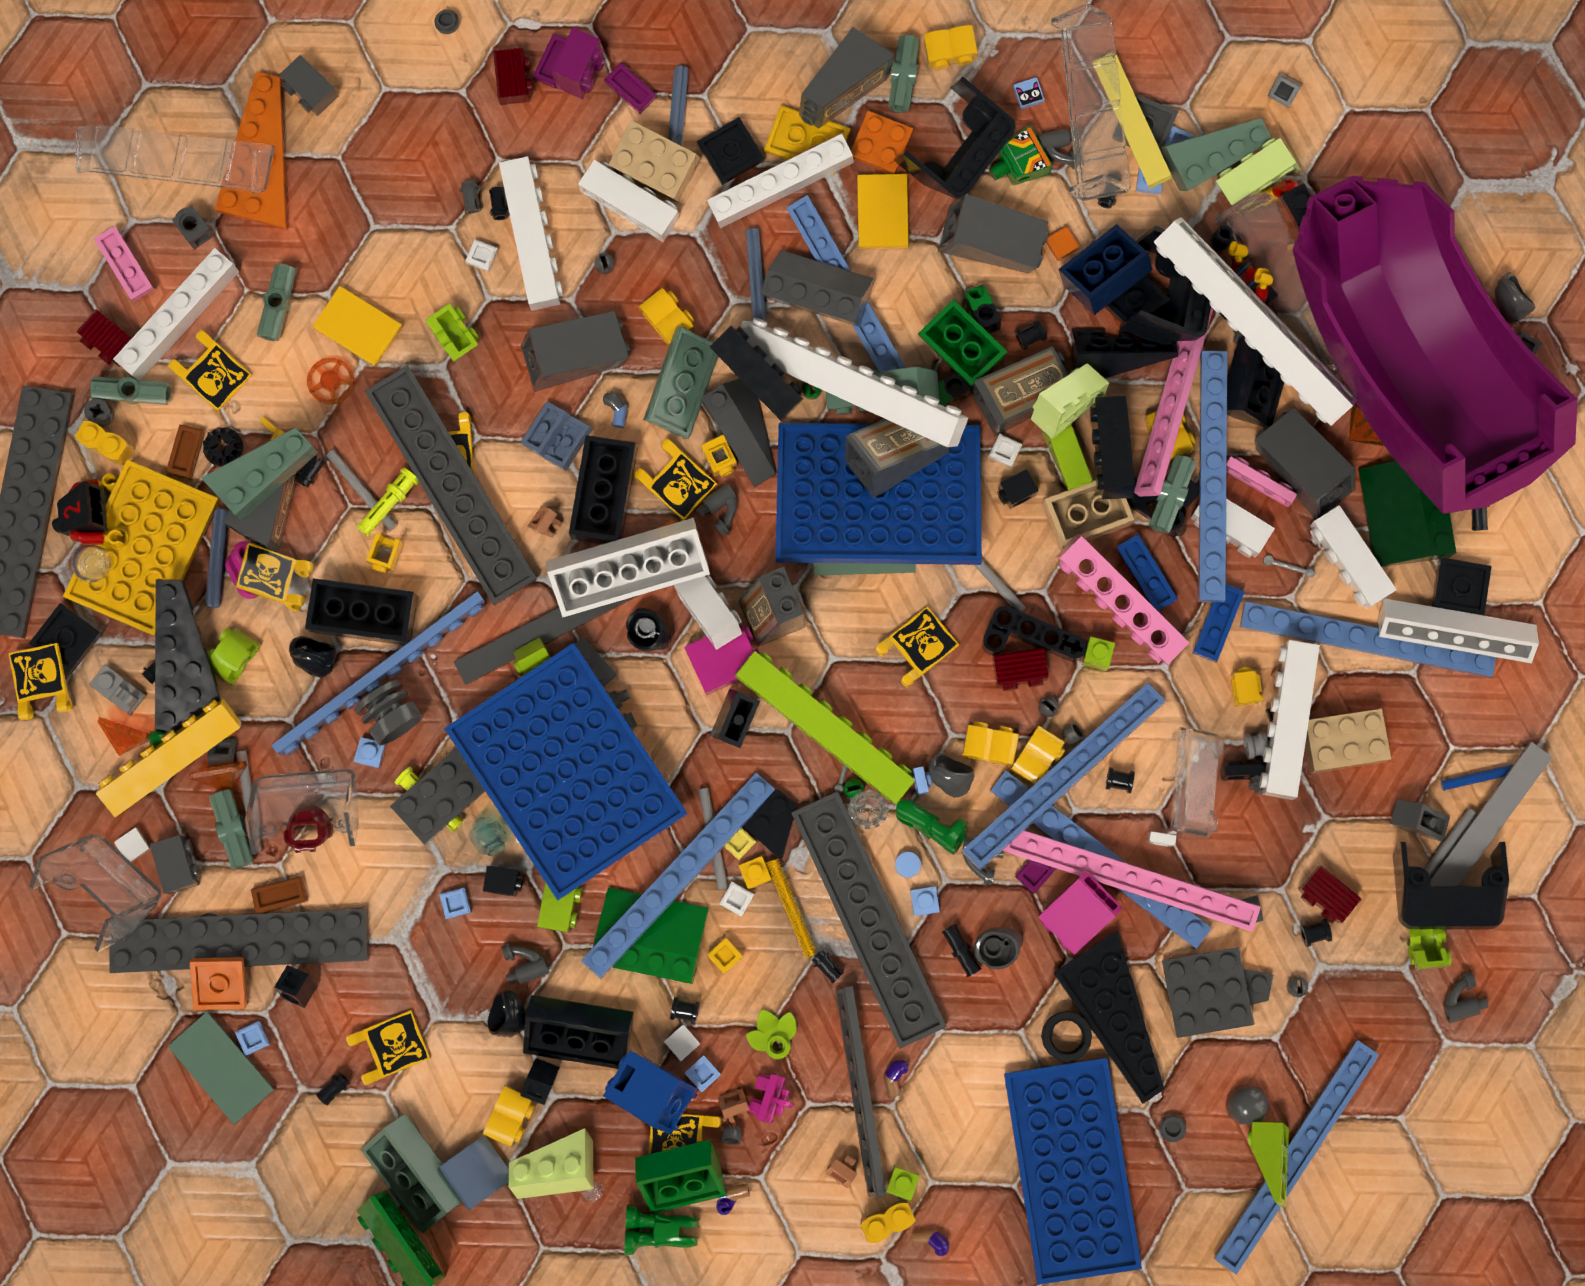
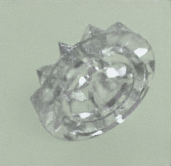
M868 789L863 792L858 791L853 798H850L847 811L855 826L862 829H873L880 826L886 820L889 807L886 798L879 791L875 792ZM867 801L874 808L870 810L868 817H866L864 810L861 809L866 806Z

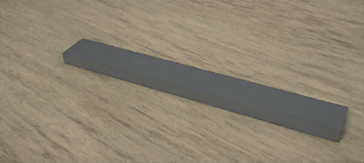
M638 596L566 617H562L560 608H557L454 661V664L465 685H468L516 660L513 651L540 637L545 645Z
M853 986L836 989L835 993L867 1194L869 1197L886 1196L854 990Z

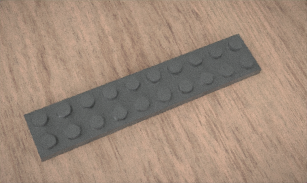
M408 365L365 390V393L492 604L495 606L538 580Z
M22 386L0 493V635L22 639H25L74 399L72 393Z
M584 637L575 643V646L604 688L617 674ZM456 748L390 807L419 840L426 845L486 791Z
M838 791L792 812L795 823L899 1049L946 1028L945 1021Z
M367 909L109 921L110 973L190 970L191 958L244 957V967L369 961Z

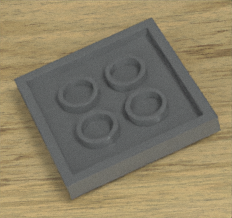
M1240 947L1162 961L1177 1038L1255 1025Z

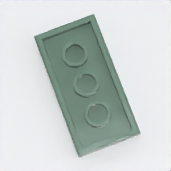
M681 326L675 328L643 418L644 421L683 439H689L702 403L701 397L706 392L718 355L710 348L714 342Z
M210 1012L202 1015L167 1046L234 1125L275 1090Z

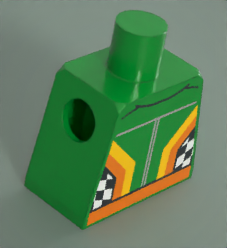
M1031 126L1026 127L1007 141L997 154L999 162L989 167L990 174L995 181L1007 175L1012 185L1051 174L1052 164Z

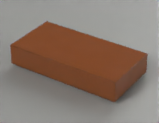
M179 424L166 473L192 480L205 435L204 430Z
M301 876L251 889L256 914L308 902Z

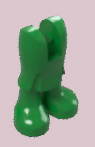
M902 799L897 803L896 817L899 822L921 832L928 840L932 838L949 853L956 854L967 835V821L958 819L952 825L947 826L939 822V817L929 813L913 801Z
M626 1205L625 1228L649 1227L653 1228V1233L625 1231L624 1255H633L639 1247L655 1246V1248L661 1246L678 1248L697 1246L698 1237L679 1236V1227H698V1218L686 1215L664 1216L658 1213L656 1215H649L639 1212L634 1205Z

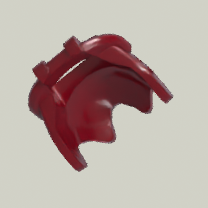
M301 806L292 813L284 832V841L290 847L295 848L296 853H301V851L316 852L317 846L333 836V825L324 810L318 806ZM299 825H317L318 837L313 840L295 841L294 827Z

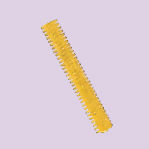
M777 858L767 862L766 865L769 868V873L775 883L774 885L787 916L790 918L789 921L793 924L795 936H798L800 948H803L804 957L808 958L816 955L817 951H814L816 949L813 948L815 945H812L813 942H810L812 940L809 939L811 936H808L810 933H807L808 930H805L807 929V927H804L806 924H803L805 921H802L803 918H800L802 915H799L801 913L798 912L800 909H797L799 906H796L797 903H794L796 902V900H793L795 897H792L794 894H791L792 891H789L791 890V888H788L790 885H787L789 882H786V876H783L785 873H782L784 870H781L782 867H780L781 864H779L780 861H777L779 860Z

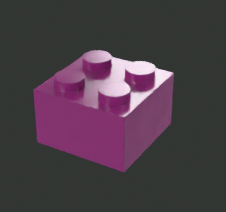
M572 27L552 68L556 88L581 99H584L586 92H591L595 83L593 78L597 71L600 72L605 63L599 38Z

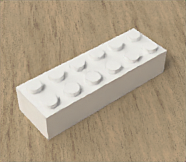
M694 518L547 561V573L562 617L710 574Z

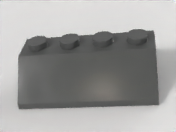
M781 250L767 271L760 294L776 302L860 327L875 279Z

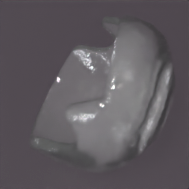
M87 544L75 551L71 559L72 570L79 580L95 583L107 576L111 569V558L103 547Z

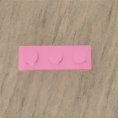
M115 226L94 238L132 302L155 290Z
M1230 457L1226 462V473L1286 507H1289L1297 496L1296 493L1292 492L1293 488L1283 482L1278 484L1270 479L1271 476L1267 472L1259 469L1256 471L1250 468L1249 463L1240 457Z

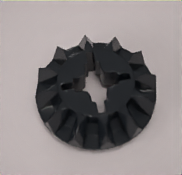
M217 427L212 432H208L206 439L203 441V453L207 460L215 466L222 467L241 457L243 452V441L240 435L229 427ZM220 438L225 443H229V446L225 447V456L219 449H214L220 445Z

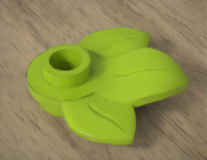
M761 1010L757 1018L758 1030L747 1033V1040L753 1049L766 1051L768 1056L773 1059H782L788 1055L791 1048L790 1040L796 1034L795 1018L791 1012L778 1019L772 1013ZM780 1041L783 1045L782 1050L775 1051L773 1043Z

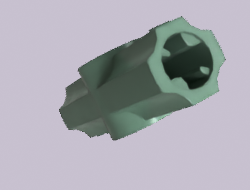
M905 34L899 36L896 59L892 65L890 79L892 85L888 109L898 113L909 112L912 87H915L918 67L916 62L920 39L914 35Z
M281 263L275 264L269 289L263 297L264 308L257 331L258 337L273 342L279 341L285 316L290 310L289 300L297 273L296 268ZM282 298V303L279 306L272 307L273 300Z
M93 377L90 386L92 399L121 401L132 405L138 403L168 405L171 396L170 384L168 382L135 380L131 377H124L122 379ZM131 386H135V392L130 396H126V390Z
M1180 455L1175 456L1167 479H1164L1161 493L1157 496L1156 500L1158 502L1148 525L1153 530L1169 534L1172 529L1177 512L1181 509L1189 490L1187 487L1197 464L1191 458Z
M228 789L210 795V803L217 821L215 823L216 832L220 842L224 844L231 869L242 868L254 863L246 838L248 836L247 827L242 815H239L232 790Z

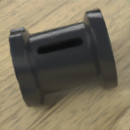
M1037 319L1033 321L1032 325L1022 330L1017 329L1014 331L1015 337L1023 350L1039 340L1045 341L1047 339L1045 331Z
M1109 767L1105 789H1121L1131 794L1135 771L1127 773L1115 771L1112 767Z
M1322 919L1321 923L1309 926L1305 924L1300 925L1301 936L1306 947H1310L1311 943L1323 940L1327 942L1332 941V932L1327 919Z
M674 997L670 1020L678 1018L691 1021V1024L695 1025L700 1002L689 1003Z

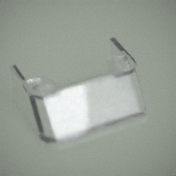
M1180 727L1172 734V739L1178 740L1171 827L1164 830V834L1205 840L1211 837L1212 832L1217 831L1218 818L1213 816L1218 755L1223 754L1224 740L1219 739V734Z
M338 769L265 775L257 778L252 785L244 820L251 853L257 854L260 839H273L281 833L283 825L288 824L292 813L301 806H318L324 810L329 820L332 821L333 828L341 833H347L350 846H355L359 817L357 783L354 771Z
M90 834L39 857L29 885L32 890L50 881H53L64 890H74L83 887L104 907L112 917L106 919L95 946L97 952L128 938L156 907L161 897L160 889L106 838L97 834Z

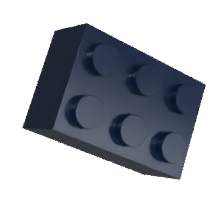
M1116 224L1058 270L1063 286L1093 315H1096L1153 269L1149 253Z

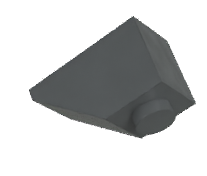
M1397 799L1395 808L1392 811L1390 824L1404 831L1443 842L1450 817L1424 804Z

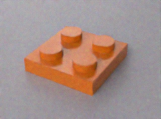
M867 111L851 149L853 160L889 174H896L899 164L894 160L906 150L913 133V128Z
M244 957L191 958L190 974L193 1010L246 1009Z

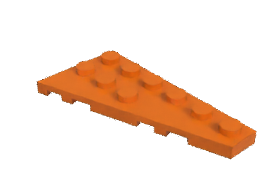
M256 71L214 210L217 213L287 230L282 80L280 77Z

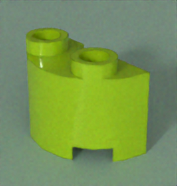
M449 303L425 319V321L454 362L478 345L476 341L480 338L472 327L467 329L463 324L462 320L465 319V316L459 307L453 308Z
M226 628L219 637L221 642L217 645L216 649L212 648L208 652L214 674L234 686L242 675L244 667L254 658L262 644L239 628H234L233 630Z
M1406 928L1410 936V942L1407 943L1408 954L1411 964L1415 965V970L1451 966L1450 951L1443 948L1442 943L1446 942L1445 929Z

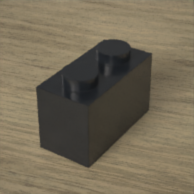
M729 689L710 736L741 748L760 701L741 692Z

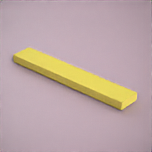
M1114 52L1093 62V66L1149 189L1172 179L1171 173L1116 53Z

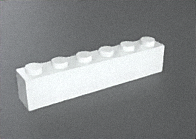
M840 134L707 201L719 227L722 228L853 164V155L843 135Z
M528 156L499 162L530 309L533 311L561 305L559 297L563 296L560 281H555L554 273L558 272L556 259L551 258L549 249H553L550 234H545L544 226L548 225L545 210L541 211L539 203L543 202L540 187H535L534 179L538 178L536 165L530 164Z
M214 248L113 360L136 380H141L239 273L235 265Z
M1384 598L1378 617L1379 637L1532 663L1539 645L1537 625Z
M1288 640L1279 649L1278 661L1282 662L1281 672H1276L1274 686L1278 687L1277 697L1273 696L1271 702V712H1274L1273 722H1269L1267 728V737H1270L1269 747H1265L1263 762L1267 764L1266 771L1261 773L1259 787L1263 788L1262 795L1294 800L1298 797L1320 645Z

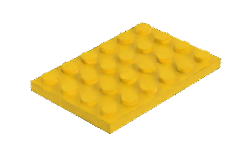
M126 460L106 503L108 531L104 532V534L108 535L112 530H119L124 537L118 536L114 539V542L120 541L124 546L122 548H115L110 542H104V545L87 544L63 597L155 636L156 579H184L220 499L130 460Z

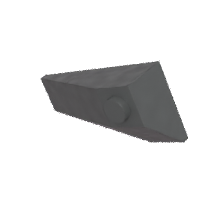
M741 379L722 384L702 396V405L721 435L724 434L732 453L754 488L776 475L759 401Z

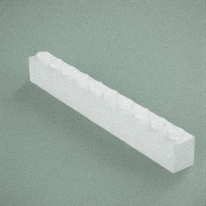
M1182 217L1175 220L1154 241L1157 251L1164 258H1169L1175 264V270L1192 282V287L1197 293L1204 294L1210 300V306L1216 312H1221L1228 319L1227 323L1233 330H1239L1244 335L1248 346L1254 350L1257 349L1263 355L1264 362L1269 367H1274L1281 374L1280 377L1288 386L1292 385L1299 392V398L1316 410V415L1322 422H1328L1332 426L1358 401Z
M753 318V321H742L741 328L750 336L747 341L753 347L758 345L767 354L764 359L771 366L776 363L784 373L946 447L958 446L968 417L961 414L960 409L950 405L944 407L938 404V399L928 395L922 397L912 387L906 385L900 387L890 377L882 375L880 378L873 375L874 371L868 367L859 366L858 368L851 365L852 360L848 358L831 356L830 350L819 346L816 348L809 346L810 342L800 337H795L794 339L788 336L789 332L784 329L767 327L768 323L764 320Z

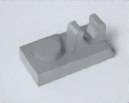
M104 665L89 683L91 687L130 716L146 697L144 693L107 665Z

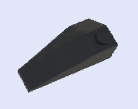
M1071 328L1073 370L1088 363L1104 379L1178 357V349L1175 342L1154 343L1141 337L1140 339L1128 336L1127 332H1119L1117 336L1104 334L1105 329Z

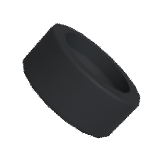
M1065 1011L1056 1013L1048 1018L1043 1026L1041 1038L1044 1048L1051 1056L1058 1060L1072 1061L1086 1054L1091 1046L1092 1033L1085 1018L1077 1013ZM1061 1021H1072L1081 1030V1043L1073 1051H1061L1052 1042V1030Z

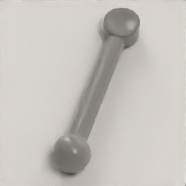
M1270 555L1265 556L1263 559V564L1266 566L1276 565L1303 573L1308 578H1312L1315 575V571L1312 568L1304 569L1274 560Z
M844 764L839 782L834 787L835 792L838 791V793L844 791L843 783L847 772V767Z

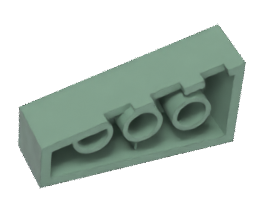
M1255 118L1159 146V149L1179 191H1189L1241 160L1246 155L1256 151L1267 141L1271 140L1272 137L1262 118Z
M916 366L873 373V375L880 378L883 375L894 379L895 384L903 387V385L912 387L922 397L928 395L939 400L938 374L935 370ZM826 392L827 410L836 411L837 415L852 414V410L859 409V412H869Z
M294 428L207 474L202 479L234 515L242 521L318 452Z

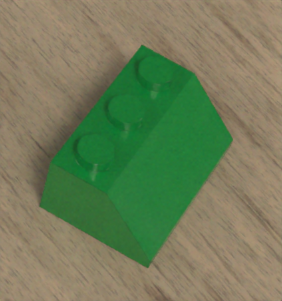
M954 299L918 333L971 387L974 381L989 375L1000 365L1007 354V351Z
M711 1140L699 1141L694 1144L635 1157L636 1184L652 1214L727 1196L719 1158Z

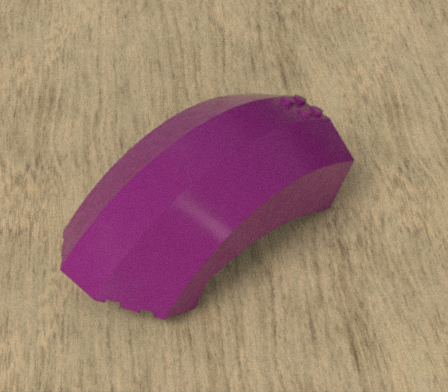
M1351 176L1309 197L1306 213L1300 224L1297 242H1295L1293 247V254L1305 296L1318 330L1346 387L1358 399L1356 404L1369 425L1396 462L1443 514L1484 508L1533 483L1575 445L1578 399L1527 348L1495 307L1455 239V211L1425 182L1414 181V184L1410 185L1399 184V180L1378 178L1376 182L1364 181L1361 176Z

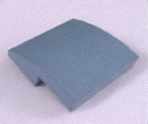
M547 401L520 443L555 466L567 471L583 446L585 436H589L593 429Z
M485 1135L439 1167L468 1211L509 1182L508 1167Z

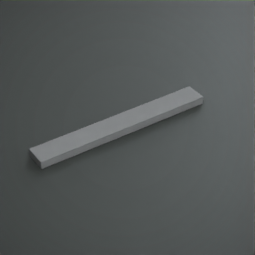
M1529 742L1431 876V886H1459L1553 758L1551 755L1533 742Z

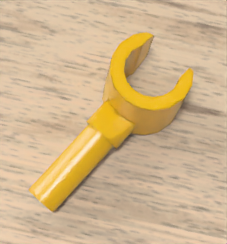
M265 417L260 419V422L273 433L270 441L284 434L282 430L274 427Z

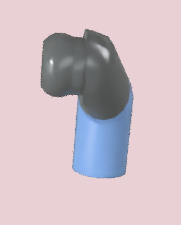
M613 391L606 393L603 396V403L610 406L614 411L612 426L624 428L628 409L627 404L618 393Z

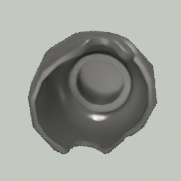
M1238 1086L1227 1096L1225 1106L1228 1116L1236 1123L1252 1125V1122H1261L1267 1116L1269 1102L1267 1095L1259 1087Z

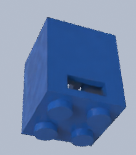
M629 1050L628 1054L624 1055L620 1060L619 1069L615 1076L608 1081L603 1097L653 1128L672 1134L673 1130H678L679 1126L677 1124L691 1099H696L698 1094L695 1093L697 1091L696 1087L650 1059Z

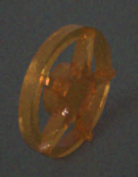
M325 358L316 362L311 367L307 376V386L309 392L317 401L330 405L344 401L351 394L354 388V375L344 361L337 358ZM326 363H336L332 371L325 372L319 368ZM340 365L347 369L350 381L341 379L337 374ZM317 370L321 375L320 383L312 387V376ZM341 385H349L347 391L341 397L335 399V391ZM324 388L330 392L332 400L319 397L315 394V391Z

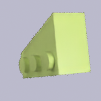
M1273 138L1262 145L1263 149L1255 155L1254 153L1246 155L1240 160L1242 164L1234 169L1229 167L1219 174L1220 178L1216 182L1235 209L1258 196L1262 190L1274 183L1276 185L1282 181L1281 178L1292 170L1294 173L1301 170L1281 138L1277 140Z
M1088 363L1080 368H1076L1068 376L1039 393L1038 399L1033 405L1034 411L1031 420L1051 439H1054L1095 404L1096 397L1105 396L1109 382Z
M584 1128L509 1162V1188L516 1198L522 1199L594 1189L593 1140L587 1130Z

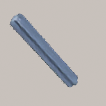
M682 65L674 68L668 139L682 146L689 73L688 67Z
M750 228L746 230L752 318L766 321L765 299L760 294L763 286L759 230L757 228Z
M226 509L214 510L205 605L209 608H219L221 603L228 528L222 521L228 513Z

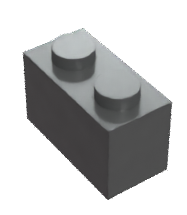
M301 55L279 74L283 81L282 88L290 96L295 94L300 99L298 103L307 113L312 111L319 116L339 97L335 88Z
M177 835L150 844L163 893L173 894L199 885L198 879L201 875L197 864H193L191 854L194 851L189 839H186L185 836Z

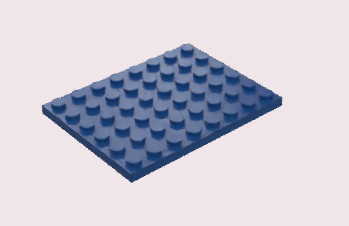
M779 423L776 562L981 565L980 425H966L958 446L949 447L948 454L873 498L845 462V436L872 424Z
M574 643L444 728L558 901L688 814Z

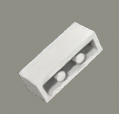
M1226 499V544L1230 542L1238 547L1237 551L1248 558L1251 556L1256 558L1275 528ZM1199 505L1190 518L1195 521L1194 525L1198 528Z
M709 575L674 585L679 599L716 650L742 634L739 627L742 621L734 609L730 611L727 608L729 605L727 599L722 592L717 594L714 590L717 587Z

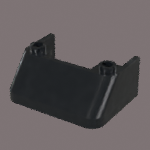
M964 77L954 82L950 88L969 103L963 110L962 121L972 132L945 168L932 161L922 164L908 151H904L894 160L924 186L952 198H960L964 194H968L1015 131L1013 118Z
M1154 226L1136 242L1145 250L1156 254L1155 267L1161 275L1170 278L1167 296L1171 300V305L1165 308L1163 319L1139 310L1121 323L1119 329L1154 343L1198 340L1207 332L1211 310L1210 300L1204 294L1197 293L1192 287V282L1175 270V264L1169 258H1164L1157 251L1154 241L1165 229Z
M1400 842L1393 854L1398 919L1400 923L1408 929L1497 928L1505 917L1509 887L1505 842H1499L1492 852V867L1483 873L1482 886H1431L1430 876L1425 869L1421 867H1408L1406 842Z

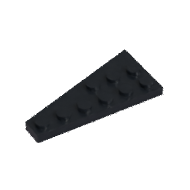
M156 579L155 731L169 732L173 729L176 732L183 727L181 723L193 714L197 717L203 713L202 708L214 699L216 702L221 700L217 689L218 684L207 650L204 648L200 636L201 631L199 625L197 626L192 611L193 607L184 579Z
M1117 929L1053 974L1082 1017L1085 1018L1091 1030L1140 1102L1144 1104L1163 1091L1164 1086Z

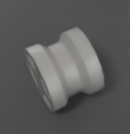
M1265 731L1259 732L1254 736L1250 734L1243 735L1247 759H1254L1255 756L1259 755L1263 757L1265 747H1269Z

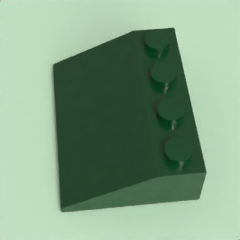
M1396 461L1358 469L1371 550L1381 567L1438 560L1441 557L1450 558L1457 553L1450 513L1443 514Z

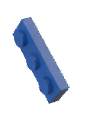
M1139 535L1116 547L1118 554L1146 600L1157 611L1178 600Z
M1225 584V602H1212L1192 652L1193 654L1215 663L1218 661L1245 591Z

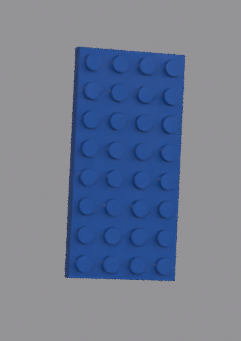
M1107 1058L1004 1073L1037 1284L1142 1269Z

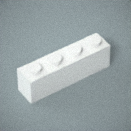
M593 160L578 183L580 192L661 242L665 241L679 219L677 207L672 202L659 200L655 197L656 194L647 187H643V189L638 187L631 177L625 174L620 176L614 172V168L604 161L599 163Z
M1340 505L1310 525L1312 537L1317 543L1321 542L1326 550L1324 553L1331 564H1336L1340 570L1339 576L1345 585H1350L1354 591L1353 597L1359 606H1364L1367 610L1397 590Z

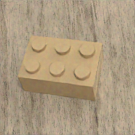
M630 120L608 165L679 202L701 157Z
M1096 480L1046 498L1042 504L1060 551L1076 535L1082 536L1088 542L1129 527L1134 522L1127 499H1102L1101 490L1096 489Z
M1382 709L1309 720L1305 743L1309 774L1384 763L1391 760Z

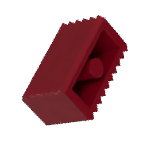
M521 47L508 50H494L497 95L500 105L530 102L529 94H533L532 79H527V71L531 70L529 55L525 56Z
M97 309L76 331L82 337L79 341L89 350L95 347L101 352L98 357L109 366L114 363L120 367L113 358L132 339L129 335Z
M1044 648L998 654L992 657L996 687H1003V691L1016 690L1018 685L1027 683L1028 687L1044 685L1043 681H1047L1049 678Z
M1322 865L1313 871L1298 890L1303 894L1301 899L1311 907L1316 905L1323 910L1321 915L1332 924L1335 921L1338 924L1343 923L1362 899Z

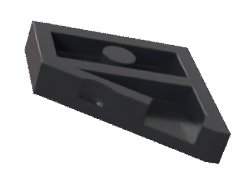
M777 789L743 827L781 860L793 822L791 813L796 811L797 805Z

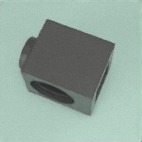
M193 206L181 209L177 212L176 217L172 219L194 250L215 236ZM197 222L194 229L187 230L189 223Z

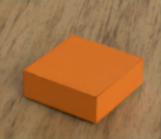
M1067 226L1048 236L1046 241L1057 261L1079 250V245Z

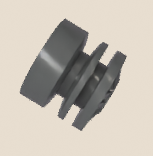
M398 679L371 691L354 709L358 716L364 715L361 719L363 724L376 721L369 732L379 746L386 745L401 737L423 718V714L413 701L401 704L407 698L408 693L406 690L400 691L403 685Z

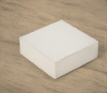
M474 239L465 262L470 266L490 272L498 253V248Z
M999 434L988 458L1011 468L1022 444Z
M138 828L132 829L114 842L129 864L151 850Z
M1151 831L1147 835V842L1149 844L1172 847L1175 845L1176 835Z
M731 882L719 904L742 917L754 894Z
M684 1024L664 1041L680 1061L701 1044Z

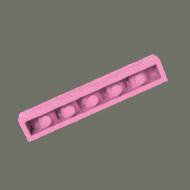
M1076 535L1057 554L1056 557L1061 561L1058 566L1068 575L1072 572L1078 578L1076 584L1086 593L1090 590L1096 596L1094 599L1095 603L1104 611L1108 608L1114 614L1112 619L1121 628L1126 626L1132 631L1129 636L1140 646L1144 643L1150 649L1147 654L1159 664L1162 661L1168 665L1189 644L1082 536ZM1088 559L1090 561V569L1082 573L1079 569V564L1082 560ZM1101 577H1106L1108 579V586L1100 591L1097 587V582ZM1123 594L1126 597V604L1122 608H1117L1115 600L1119 595ZM1142 612L1144 621L1141 625L1135 626L1133 617L1135 614ZM1160 630L1162 634L1161 640L1158 643H1153L1151 641L1152 633Z

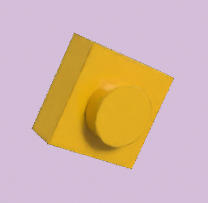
M762 856L738 865L748 890L772 880Z
M727 938L707 954L723 974L727 973L743 958Z

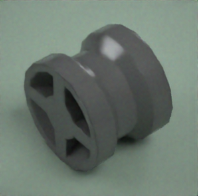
M92 399L84 408L85 417L100 427L108 426L114 419L113 409L102 399Z

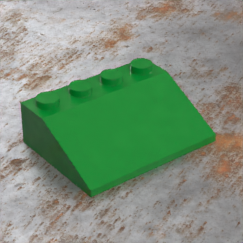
M613 888L607 889L593 947L642 894ZM673 901L612 968L693 984L709 908Z
M387 1190L373 1195L357 1210L360 1215L357 1217L358 1221L365 1230L370 1229L374 1235L372 1239L374 1245L380 1252L384 1250L389 1257L387 1263L395 1274L399 1272L404 1279L402 1282L403 1286H434L446 1277Z

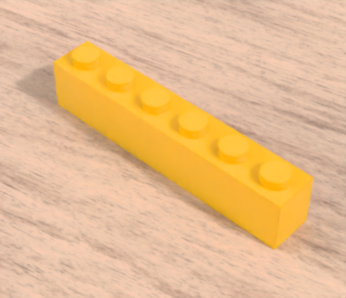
M223 698L218 702L215 699L202 708L204 712L199 716L191 715L181 723L183 725L181 729L176 732L173 729L161 737L163 742L156 747L152 744L140 752L141 757L134 762L132 759L128 760L119 768L121 772L114 777L109 774L98 783L100 787H98L96 795L114 817L121 814L241 727V720Z

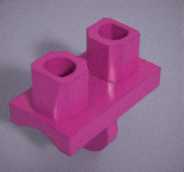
M774 1074L770 1076L758 1075L756 1088L764 1090L765 1094L762 1101L752 1098L748 1110L757 1116V1120L773 1123L775 1114L782 1116L785 1107H793L794 1103L787 1101L790 1091L784 1089L787 1078Z

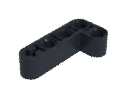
M1007 606L996 609L982 640V648L988 655H998L1001 653L1009 636L1036 648H1044V651L1071 662L1079 661L1087 650L1086 642L1080 636ZM1002 613L1007 614L1011 621L1008 625H1001L997 621V616ZM1024 623L1031 624L1034 628V633L1025 635L1022 633L1020 626ZM1053 633L1057 637V643L1055 645L1047 644L1044 640V635ZM989 637H997L1001 642V646L995 649L989 647L987 644ZM1063 638L1067 639L1062 650L1058 649L1063 642ZM1074 643L1078 645L1077 649L1079 650L1075 655L1070 653L1071 648L1068 647Z

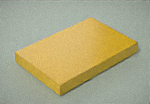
M780 105L764 148V153L789 160L840 134L843 135L847 142L850 128L829 121L818 129L814 125L806 124L801 119V116H799V111Z
M907 174L857 175L859 249H908Z
M341 286L338 287L312 326L314 330L375 368L403 328L402 324Z

